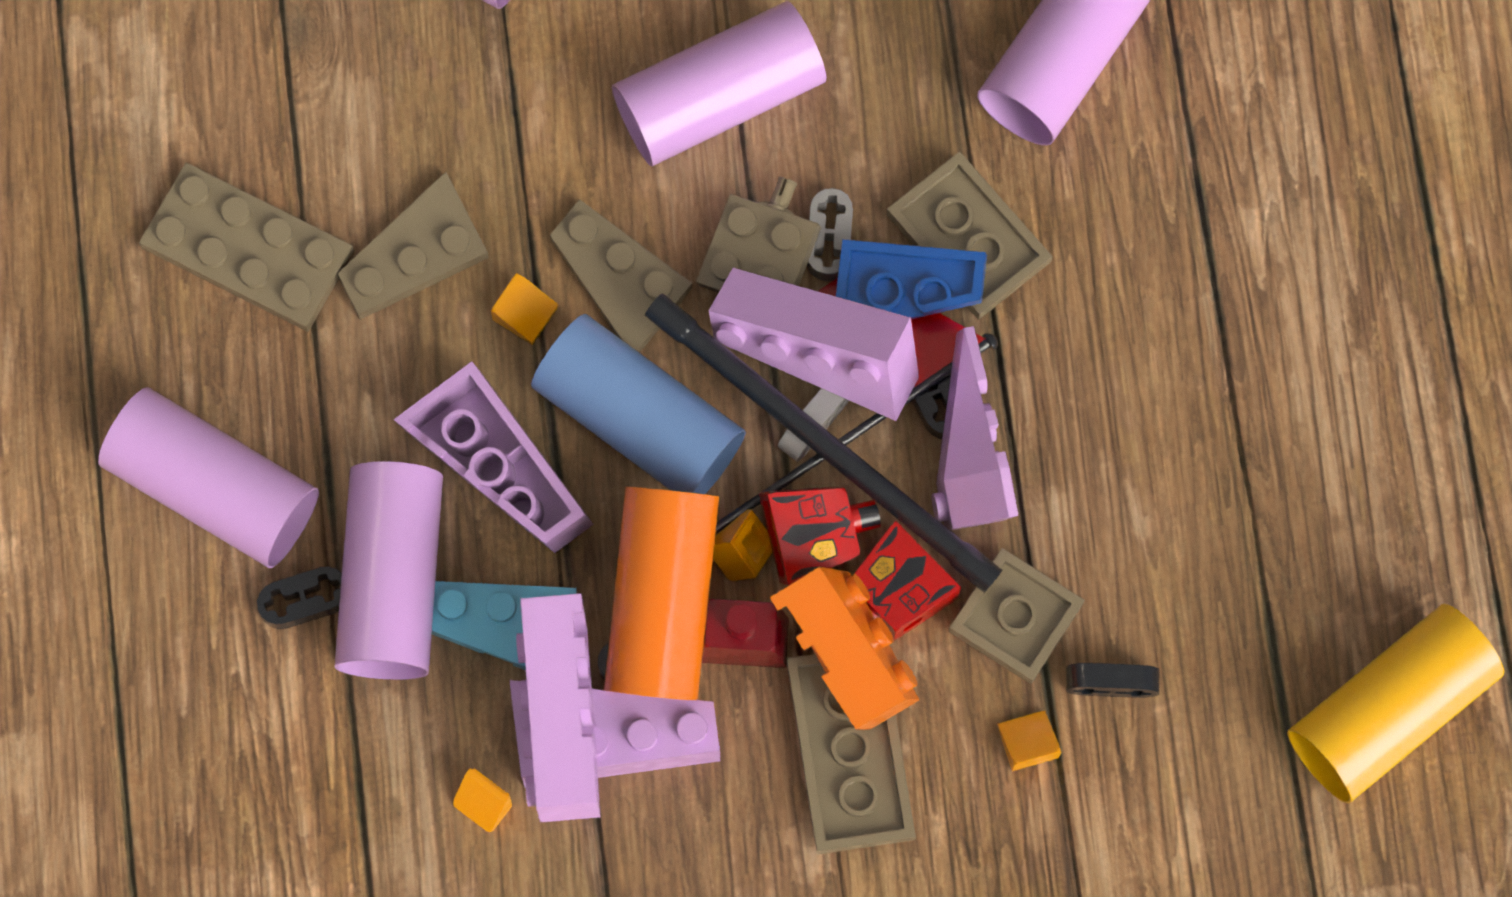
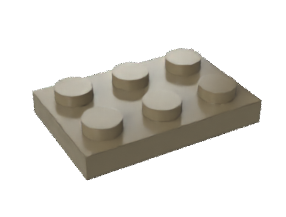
M961 152L954 155L887 208L886 215L913 246L986 252L987 261L982 303L967 306L978 320L1052 261L1053 256Z

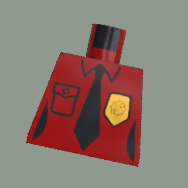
M843 487L774 490L759 493L779 583L791 585L818 567L832 568L859 556L860 548L856 534L881 527L880 514L876 502L872 499L850 505L847 492Z
M897 521L889 527L854 573L862 580L869 592L870 600L866 601L874 618L880 617L885 622L894 640L958 599L961 586Z

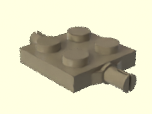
M779 176L770 202H754L733 194L729 195L696 281L699 286L719 293L732 268L799 286L821 227L816 222L795 216L787 209L794 190L798 185L795 181L786 180L785 177Z

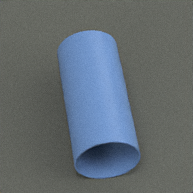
M587 314L576 318L557 338L539 364L531 383L532 389L671 491L706 494L730 464L746 434L742 427Z

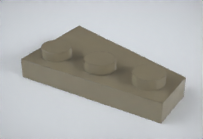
M580 199L550 234L552 244L581 286H584L607 324L612 327L621 340L639 353L660 329L644 316L654 300L663 293L679 306L692 290V283Z

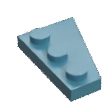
M435 581L432 635L479 653L492 655L512 663L513 666L526 670L525 663L518 662L516 634L523 633L520 598L577 594V589Z

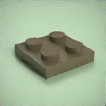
M1002 548L993 561L1003 570L1002 573L985 593L979 588H975L950 626L949 632L1032 684L1083 606L1085 600Z

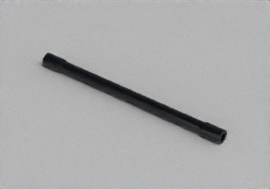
M660 294L650 305L644 315L676 342L684 344L945 557L955 570L983 593L999 577L1003 571L973 545L961 540L701 328L692 316L665 294Z

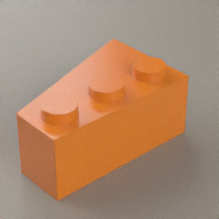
M818 567L769 597L777 610L785 606L790 610L803 632L796 635V639L803 650L810 646L812 647L825 671L821 676L855 729L871 730L919 701L913 689L918 685L916 677L905 661L897 660L890 647V644L894 642L893 636L880 617L874 618L866 601L870 600L869 592L856 574L851 576L848 571Z

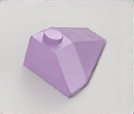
M974 326L963 328L956 333L936 483L938 493L932 494L934 516L939 522L944 521V526L950 531L1000 522L1018 516L1006 452L995 451L993 444L997 439L996 429L998 428L995 409L992 410L989 403L983 404L981 394L987 393L988 386Z

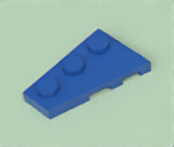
M842 239L836 297L907 316L911 319L980 304L983 297L987 254L986 252Z

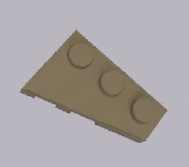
M445 172L337 274L361 320L488 259L489 256L447 172Z

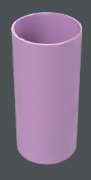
M1041 0L978 91L977 96L980 104L992 118L1015 135L1038 145H1051L1150 0Z
M785 1L613 84L612 92L632 140L644 160L652 167L825 83L827 78L822 58L808 27L796 8L789 1Z
M149 387L138 391L120 411L103 441L98 458L99 466L267 568L275 567L292 549L305 529L315 509L319 490L313 485Z
M389 461L366 462L350 468L335 654L336 670L359 677L390 680L416 679L429 674L443 475L439 471L422 465Z

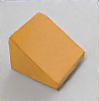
M516 273L492 307L491 315L493 321L533 345L558 309L559 304L528 279Z
M752 509L743 512L715 536L713 559L731 581L756 578L772 553L768 531Z
M1045 710L997 724L1012 771L1060 757L1061 749Z
M470 768L456 793L453 805L485 831L492 832L512 807V801L506 791L475 768Z

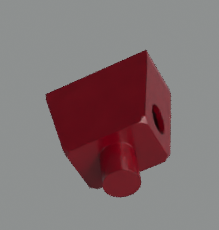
M709 599L702 663L786 668L789 618L782 609L777 610L772 602Z

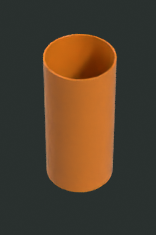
M625 487L604 691L658 698L698 700L719 496Z

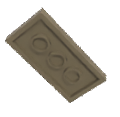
M185 163L139 241L142 249L307 332L311 329L339 279L337 273L348 264L354 253L353 245L188 163Z
M816 654L787 658L788 675L817 855L915 840L916 835L896 715L871 730L855 729L821 676L825 671Z

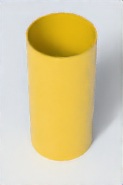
M1441 604L1292 726L1287 732L1289 741L1300 760L1316 780L1338 800L1349 804L1504 676L1502 662L1491 643L1470 619L1453 606Z

